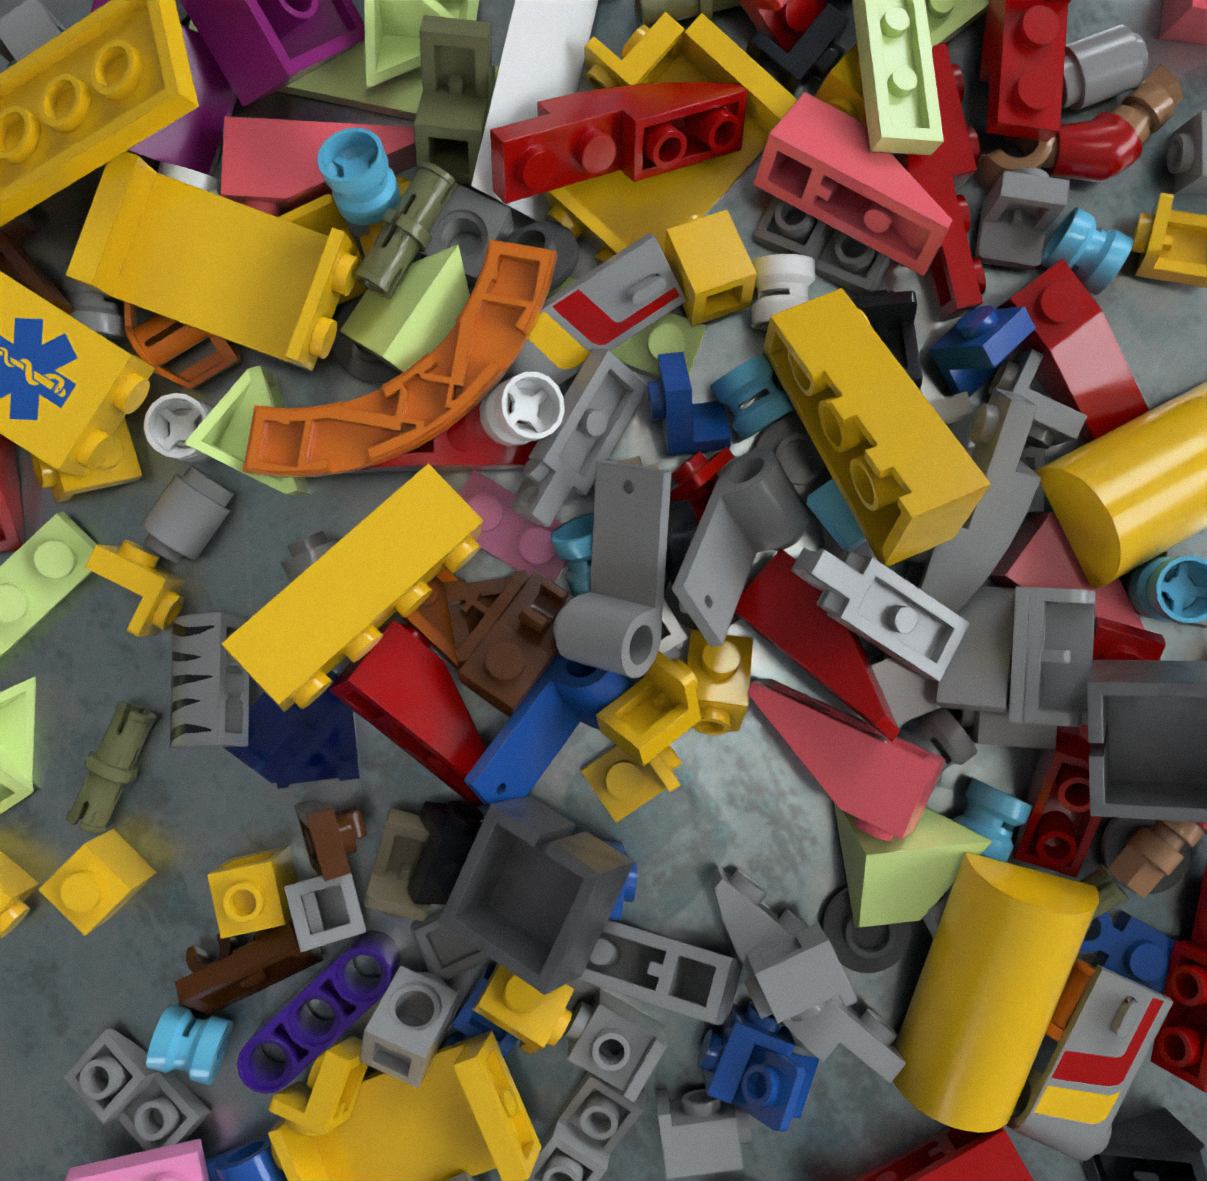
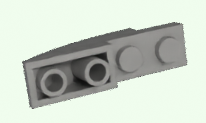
M993 388L989 403L980 405L972 423L971 441L975 443L971 458L991 483L986 493L954 539L907 559V561H910L905 579L954 613H957L981 587L1010 546L1029 510L1041 480L1039 475L1026 464L1019 461L1038 408L1037 405L1019 393Z
M716 865L709 874L717 906L734 949L749 977L752 978L755 974L748 959V954L808 926L787 909L781 916L773 912L762 902L767 893L739 869L731 877ZM839 995L828 1000L826 1008L814 1017L803 1021H793L791 1018L782 1021L794 1036L822 1062L841 1043L889 1083L906 1065V1062L893 1043L898 1034L870 1009H867L861 1016L850 1006L845 1007Z

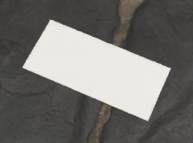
M598 0L514 1L471 186L504 203L493 192L490 129L538 117V101L577 93L585 59L584 46L590 38ZM545 192L506 204L537 222L546 221V214L550 207L545 198Z

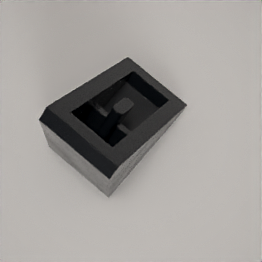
M1166 1108L1113 1124L1111 1137L1104 1151L1100 1154H1094L1087 1161H1083L1089 1181H1207V1150L1205 1144Z

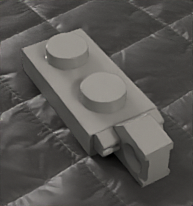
M592 348L564 396L565 412L561 424L554 433L539 439L528 457L530 460L526 462L523 474L528 478L522 481L510 506V509L528 522L550 527L562 504L568 506L578 494L587 495L596 479V461L608 459L648 389L647 385L609 350Z
M804 547L791 570L811 586L823 591L816 604L823 610L828 611L826 615L926 679L941 681L970 625L968 621L873 557L859 556L852 551L844 550L841 558L838 559L825 549L811 551Z

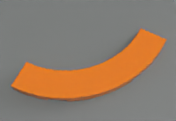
M489 239L480 274L470 297L456 319L457 323L446 338L430 354L427 353L405 372L383 384L382 388L350 401H339L331 404L300 408H276L254 405L243 472L283 478L320 477L353 472L387 462L420 447L448 430L483 400L500 382L519 356L538 321L549 293L558 257L557 252L550 249Z

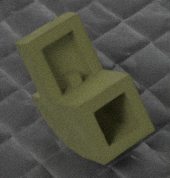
M424 15L419 30L423 92L414 122L417 170L422 161H427L449 173L455 179V183L471 185L495 86V66H492V22Z

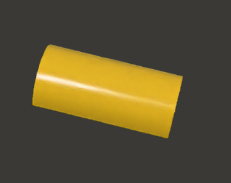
M1207 381L1034 471L1041 477L1040 484L1092 589L1109 584L1207 528Z
M965 852L895 1044L906 1065L893 1079V1082L904 1098L914 1107L942 1124L969 1132H991L1002 1128L1009 1122L1099 904V893L1096 886Z

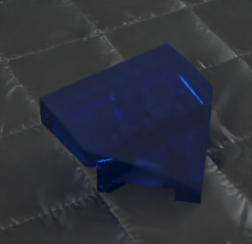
M335 668L326 674L332 680L331 685L304 709H301L294 703L283 712L263 692L249 709L248 747H223L267 781L277 783V789L287 788L290 784L336 778H339V781L360 779L355 711L329 691L341 674Z

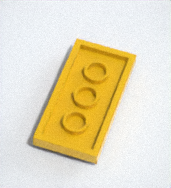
M110 0L0 73V227L199 107L175 0Z

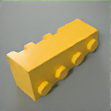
M843 288L771 315L763 351L876 559L886 567H889L954 539L991 483L872 328L865 313L857 308Z

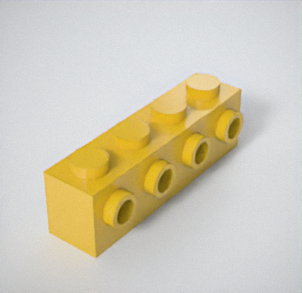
M428 463L221 644L283 712L294 703L301 709H304L331 685L332 680L326 674L346 656L353 663L357 662L381 640L383 634L377 628L396 611L403 618L408 616L429 597L433 590L427 583L447 567L453 574L472 559L481 548L475 540L480 536L483 520Z

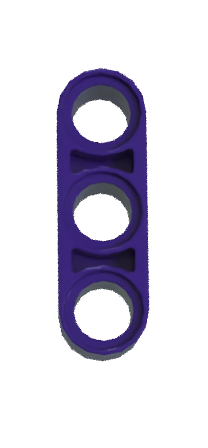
M375 930L366 931L353 937L270 1014L239 1052L237 1069L244 1085L254 1092L263 1094L275 1093L286 1087L381 999L392 982L400 963L399 948L395 941L384 932ZM360 955L372 957L381 967L382 975L376 978L363 977L355 969L353 958ZM313 999L324 1001L333 1010L334 1019L327 1021L317 1019L309 1011L307 1001ZM270 1043L277 1045L286 1055L287 1062L277 1063L268 1059L262 1051L261 1044Z

